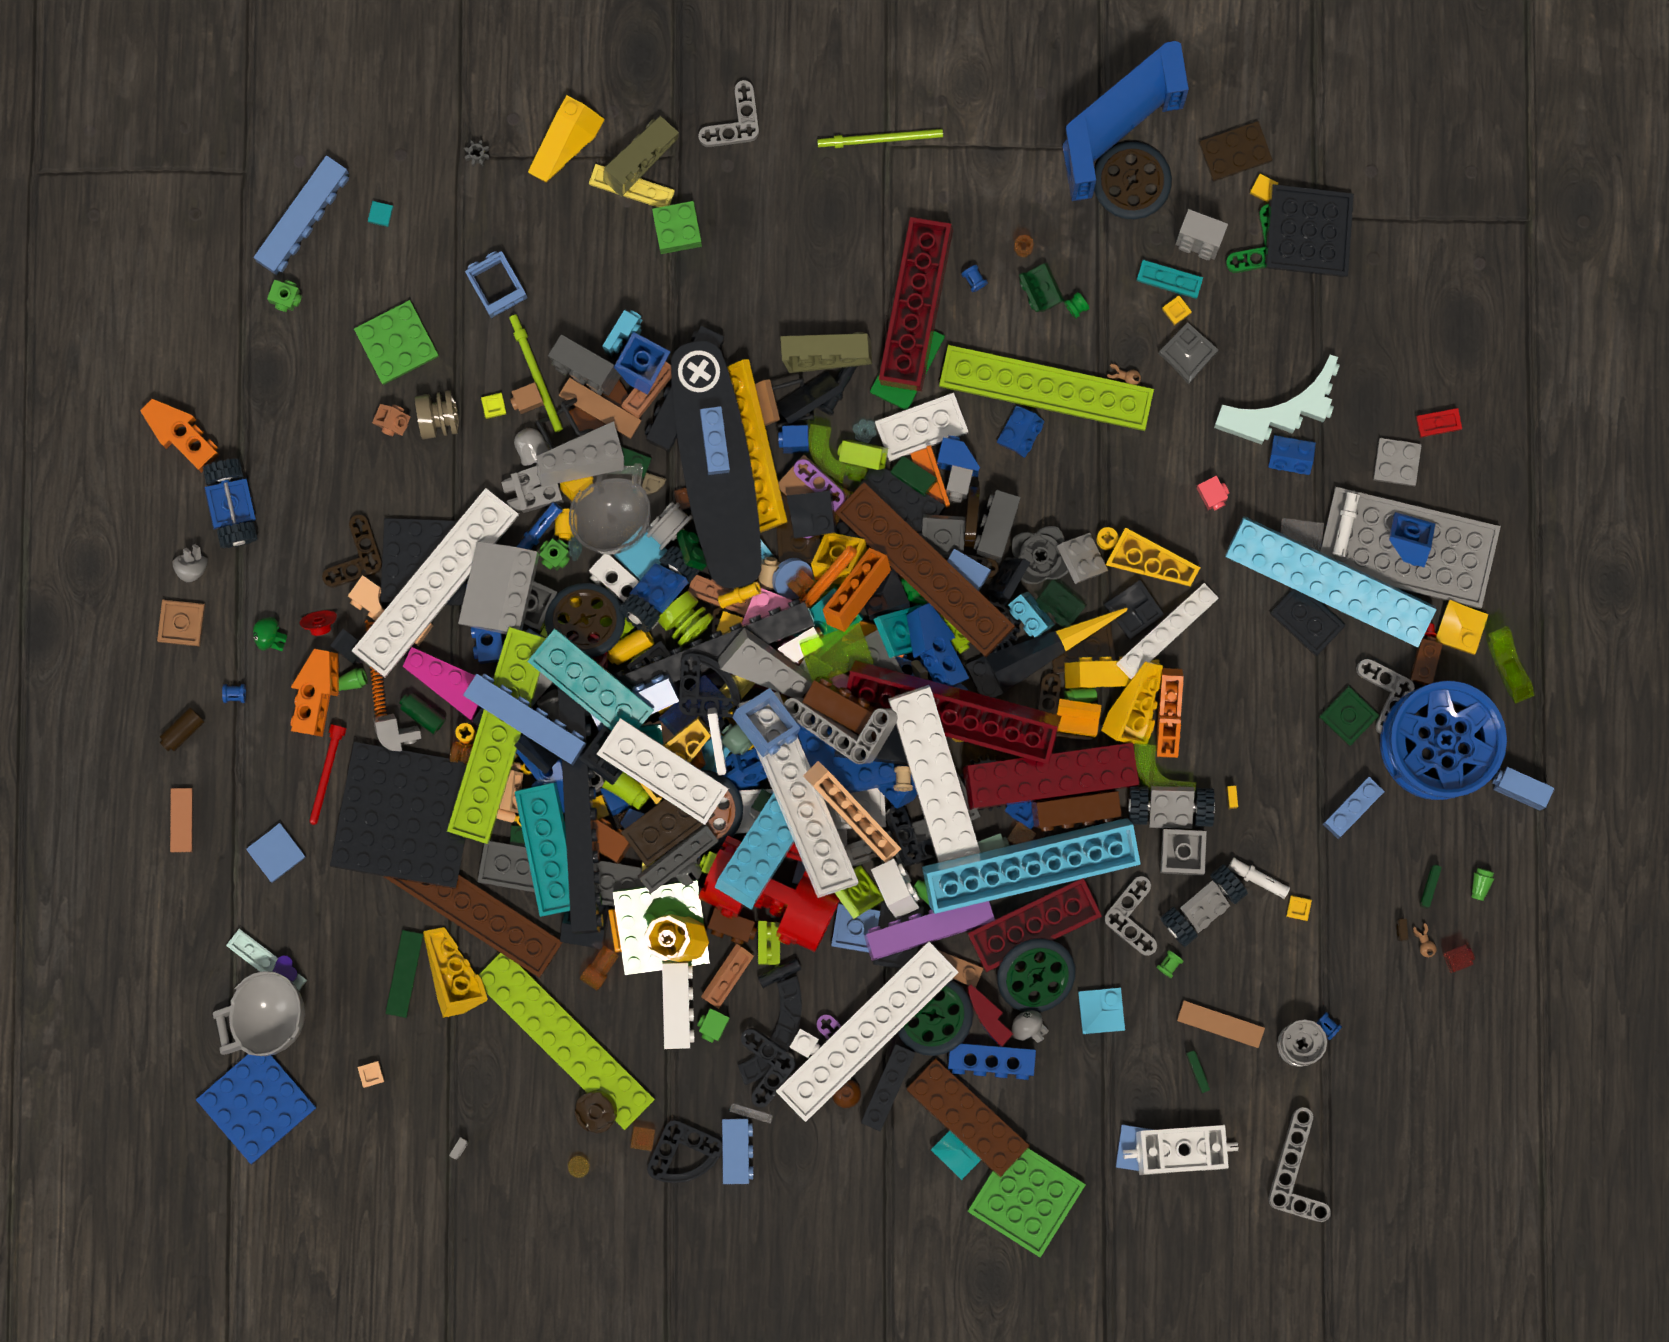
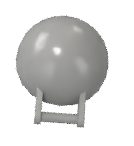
M267 971L254 973L244 978L234 988L236 992L231 999V1006L213 1012V1018L217 1021L222 1046L219 1049L222 1055L238 1050H243L249 1055L256 1056L275 1055L287 1049L296 1041L305 1022V1005L297 987L286 977ZM228 1016L230 1021V1029L235 1040V1042L231 1044L229 1042L225 1022V1017Z

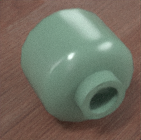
M729 724L722 731L724 734L722 743L732 754L740 753L743 755L753 745L738 724L734 726Z

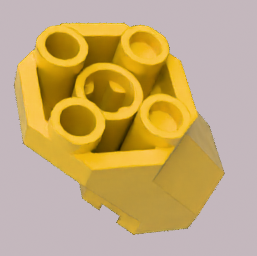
M668 914L652 919L644 933L649 953L664 961L688 962L701 958L709 944L704 924L689 916L681 917Z

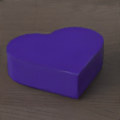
M280 956L272 972L278 973L294 982L298 977V972L293 967L292 959L288 956Z

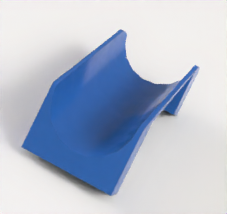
M1172 41L1162 45L1066 126L1067 140L1063 143V153L1071 201L1092 198L1096 184L1093 162L1161 106L1162 112L1183 109L1189 89L1181 43Z

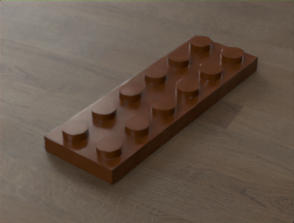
M937 1059L906 1089L912 1097L1000 1178L1030 1147Z

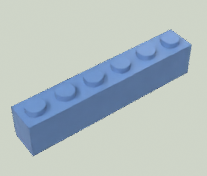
M326 155L255 254L254 259L256 262L275 275L279 271L283 272L288 265L287 260L291 254L295 255L301 246L299 243L303 238H307L310 235L314 222L319 221L325 213L324 208L327 204L333 203L339 187L343 188L348 182L349 173L346 168Z
M476 674L463 696L571 765H574L586 746L582 735L576 731H573L571 734L564 730L565 724L557 719L554 722L547 719L548 714L539 708L536 711L528 707L530 702L521 696L518 699L511 696L513 691L501 685L498 688L492 684L494 679L488 675L483 674L481 677Z

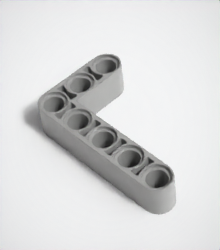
M790 698L784 703V707L798 724L856 764H867L875 760L898 720L897 713L891 708L877 709L871 715L860 736H858L842 724L804 704V698ZM795 703L799 706L798 712L794 710ZM883 713L887 715L886 723L882 720ZM812 714L815 716L816 720L814 724L811 722ZM828 726L832 728L831 736L827 732ZM873 731H875L877 735L875 741H873L871 737ZM846 737L849 740L848 747L844 745V740ZM862 749L866 752L865 759L861 757Z
M1302 1107L1296 1109L1292 1114L1268 1202L1274 1209L1313 1221L1324 1222L1329 1219L1331 1214L1327 1204L1292 1194L1313 1121L1312 1112L1308 1108ZM1300 1111L1308 1114L1306 1123L1298 1121L1297 1115ZM1294 1132H1299L1302 1135V1141L1299 1144H1295L1291 1140V1135ZM1289 1152L1296 1155V1162L1292 1165L1287 1164L1285 1156ZM1282 1173H1287L1290 1176L1289 1184L1282 1185L1280 1183L1279 1177ZM1278 1193L1284 1197V1203L1281 1206H1277L1273 1202L1274 1196ZM1297 1200H1302L1305 1204L1302 1212H1297L1294 1209V1203ZM1318 1206H1322L1326 1211L1325 1216L1320 1219L1314 1213Z

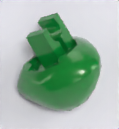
M274 617L262 618L253 626V638L261 651L269 648L283 651L288 635L277 632L279 623Z

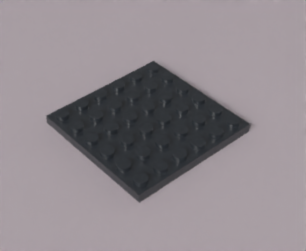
M354 742L330 867L456 889L466 837L447 832L468 762L403 750L392 751L386 747Z

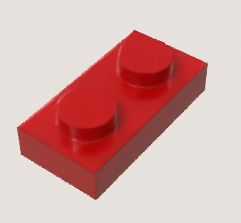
M1458 408L1416 416L1420 438L1462 430Z

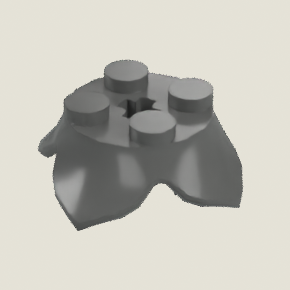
M1046 526L1037 533L1022 532L1013 538V556L1015 558H1024L1031 562L1021 578L1024 583L1039 584L1047 579H1060L1069 572L1057 548L1059 544L1065 542L1064 536L1058 527ZM1042 551L1045 553L1044 557L1046 558V560H1041L1040 562L1037 561V556L1035 554H1040V552Z

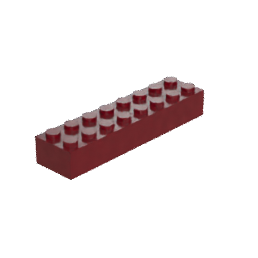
M910 217L879 375L881 385L920 392L923 390L953 235V227L950 223Z
M1133 743L1052 754L1049 764L1027 758L969 765L963 768L969 810L1130 788V786L1139 785Z

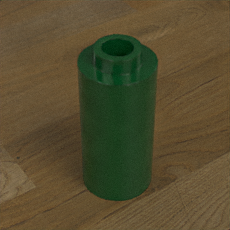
M414 693L410 695L405 694L399 702L402 705L400 707L401 711L433 735L438 732L446 721V717Z

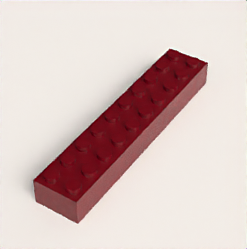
M855 660L850 671L846 689L851 691L852 696L858 699L861 697L869 701L870 706L876 709L891 708L889 698L929 685L946 737L1049 764L1062 716Z

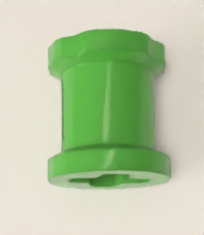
M1168 950L1166 958L1156 968L1169 978H1172V973L1184 961Z

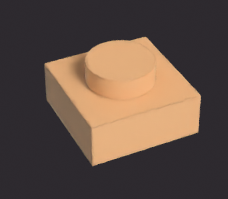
M379 1061L358 1067L363 1088L385 1082Z

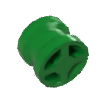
M1078 292L1074 294L1071 300L1067 299L1064 301L1066 308L1075 319L1080 316L1081 312L1090 309L1085 299Z

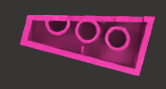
M411 647L403 667L473 722L480 706L463 696L475 675Z

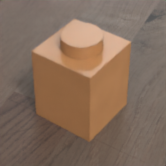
M535 382L512 391L513 398H510L514 410L519 409L520 414L544 405Z

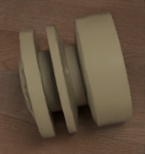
M451 390L445 391L446 401H443L441 393L437 392L435 403H432L429 394L415 396L418 424L423 440L436 438L438 427H441L444 436H448L447 426L451 427L453 435L458 434L459 415Z

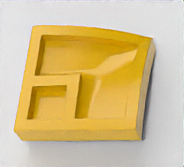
M1449 600L1437 632L1436 639H1438V643L1475 655L1488 614Z

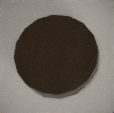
M593 1090L585 1093L578 1099L575 1117L580 1126L586 1131L602 1133L615 1123L617 1108L608 1094Z

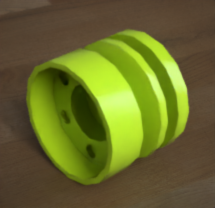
M689 591L682 594L668 606L657 621L666 631L673 627L677 628L672 638L675 640L683 635L678 641V644L682 647L697 639L707 629L708 624L713 619L710 613L701 618L706 611L704 607L697 611L693 610L698 600Z

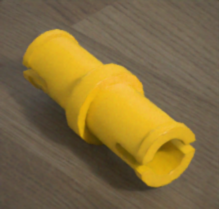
M754 582L742 588H734V591L718 596V602L722 608L738 602L740 604L744 603L746 599L760 595L762 593L761 587L758 582Z

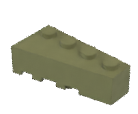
M661 116L657 120H651L646 126V130L641 134L639 133L632 143L623 149L604 168L603 181L622 197L678 140L679 132Z
M863 332L836 335L781 336L782 361L789 373L872 364L871 339L868 334Z

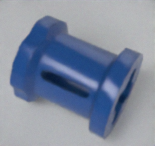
M977 265L966 269L962 273V277H965L972 287L970 289L972 293L988 284L987 280H984L979 273Z
M223 684V703L228 701H241V703H245V684H241V686Z
M1326 1012L1316 1023L1321 1026L1327 1035V1039L1331 1040L1342 1026L1340 1024L1337 1025L1328 1017L1329 1014Z

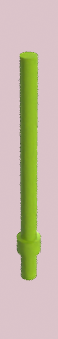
M935 129L849 137L836 135L834 138L817 139L818 147L835 146V148H843V145L943 137V130Z
M517 314L512 315L509 319L515 331L513 334L516 342H519L554 431L559 432L563 428L527 341L528 335L526 330L522 329Z

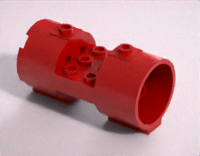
M728 835L722 845L723 848L719 850L704 883L705 886L701 889L698 899L717 907L721 911L720 914L727 918H732V916L737 918L744 905L715 888L719 876L741 844V841ZM805 871L796 890L771 879L754 907L759 909L765 907L769 909L770 914L776 917L783 916L776 933L780 942L786 945L791 943L794 945L798 944L816 952L839 903V898L835 893L817 898L810 878Z

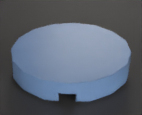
M789 558L781 562L778 566L779 568L773 574L772 584L774 590L780 596L790 600L803 596L810 589L813 582L811 567L799 558Z

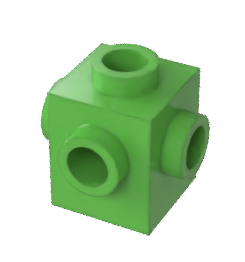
M274 280L267 300L269 303L274 304L276 309L287 312V310L294 311L295 306H299L302 295H300V290L296 287L297 284L287 280L284 283Z
M553 538L550 542L545 541L539 549L541 551L539 555L543 559L541 563L550 570L552 567L557 571L560 567L564 568L570 560V553L567 550L569 546L560 539L557 542ZM553 549L558 551L555 557L550 555Z

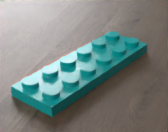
M556 628L553 629L527 661L611 731L620 718L639 729L654 711L651 706Z
M557 783L514 791L539 915L542 917L570 911L566 827Z

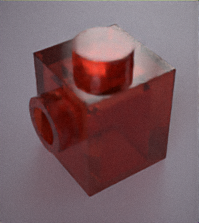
M1466 945L1443 953L1450 973L1474 965L1472 960H1475L1473 952Z

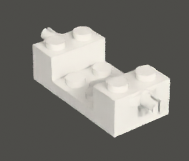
M1225 1125L1136 1132V1148L1133 1150H1123V1154L1131 1153V1155H1123V1158L1137 1159L1139 1175L1220 1170L1229 1168L1227 1152L1238 1151V1147L1230 1148V1146H1238V1143L1226 1142ZM1181 1144L1188 1145V1155L1182 1156L1179 1153L1178 1148Z

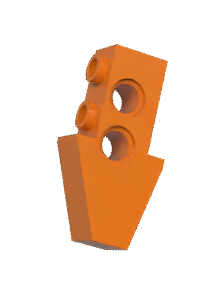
M151 399L140 410L159 442L166 449L173 444L201 473L203 472V466L211 464L219 456L216 452L218 447L210 439L206 442L201 437L203 432L195 424L191 427L196 421L191 414ZM179 427H186L185 435L177 436V429ZM196 441L201 442V447L198 451L191 450L192 443Z
M314 649L291 686L293 689H298V694L295 697V712L291 718V731L323 737L330 695L338 696L339 694L338 653ZM314 687L315 693L311 696V690ZM310 708L311 714L307 717V711Z
M1162 668L1157 718V757L1178 758L1184 678L1182 669Z

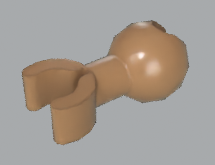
M1115 364L1110 365L1119 374H1108V379L1116 380L1120 378L1132 385H1137L1141 381V375L1138 371L1129 370L1125 372L1120 370Z
M1424 923L1423 935L1417 931L1416 927L1413 928V933L1421 941L1420 953L1424 957L1429 958L1436 954L1437 948L1433 942L1429 941L1427 936L1428 926Z

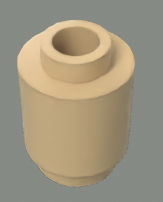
M765 557L764 560H761V572L757 581L763 589H774L772 584L773 574L781 564L774 557Z

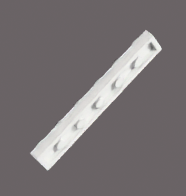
M1203 583L1118 661L1116 665L1132 679L1145 661H1152L1215 603L1218 597Z

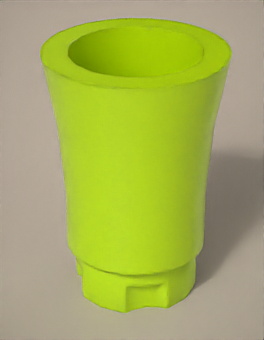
M625 772L620 775L615 784L611 785L605 781L602 788L639 810L650 797L641 784Z

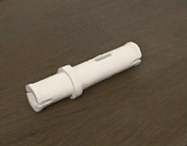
M1349 492L1346 494L1344 509L1340 512L1342 517L1332 552L1333 555L1336 554L1339 557L1346 556L1353 521L1357 518L1356 509L1360 495Z
M1233 858L1228 866L1232 872L1244 877L1245 881L1248 882L1250 880L1282 897V899H1285L1290 890L1289 886L1256 870L1255 866H1248L1236 858Z

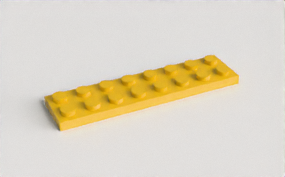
M745 359L727 366L745 432L755 486L760 533L787 523V518L749 359Z

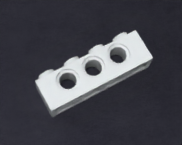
M607 552L589 570L592 575L590 579L595 584L604 585L622 602L628 598L622 595L623 589L626 587L633 589L639 582ZM610 573L618 575V580L615 583H608L606 581Z

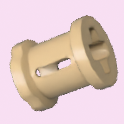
M895 767L896 785H894V790L901 792L912 791L913 786L911 785L909 767Z

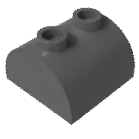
M533 582L524 624L541 631L545 625L547 608L558 592Z

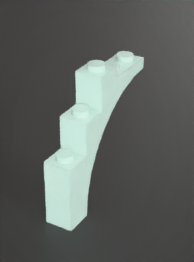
M1330 355L1316 380L1301 394L1285 403L1262 409H1238L1222 405L1214 428L1262 445L1264 439L1268 440L1272 428H1269V425L1293 433L1295 428H1300L1303 417H1300V414L1324 422L1326 417L1330 418L1334 406L1330 405L1332 399L1324 396H1329L1333 385L1329 383L1331 376H1336L1340 364L1336 363L1338 357Z

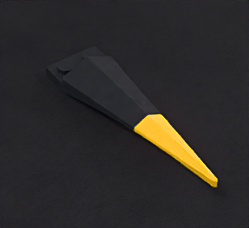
M1128 608L1007 647L1004 650H998L996 653L992 652L987 657L982 656L965 666L978 693L996 698L1125 613Z

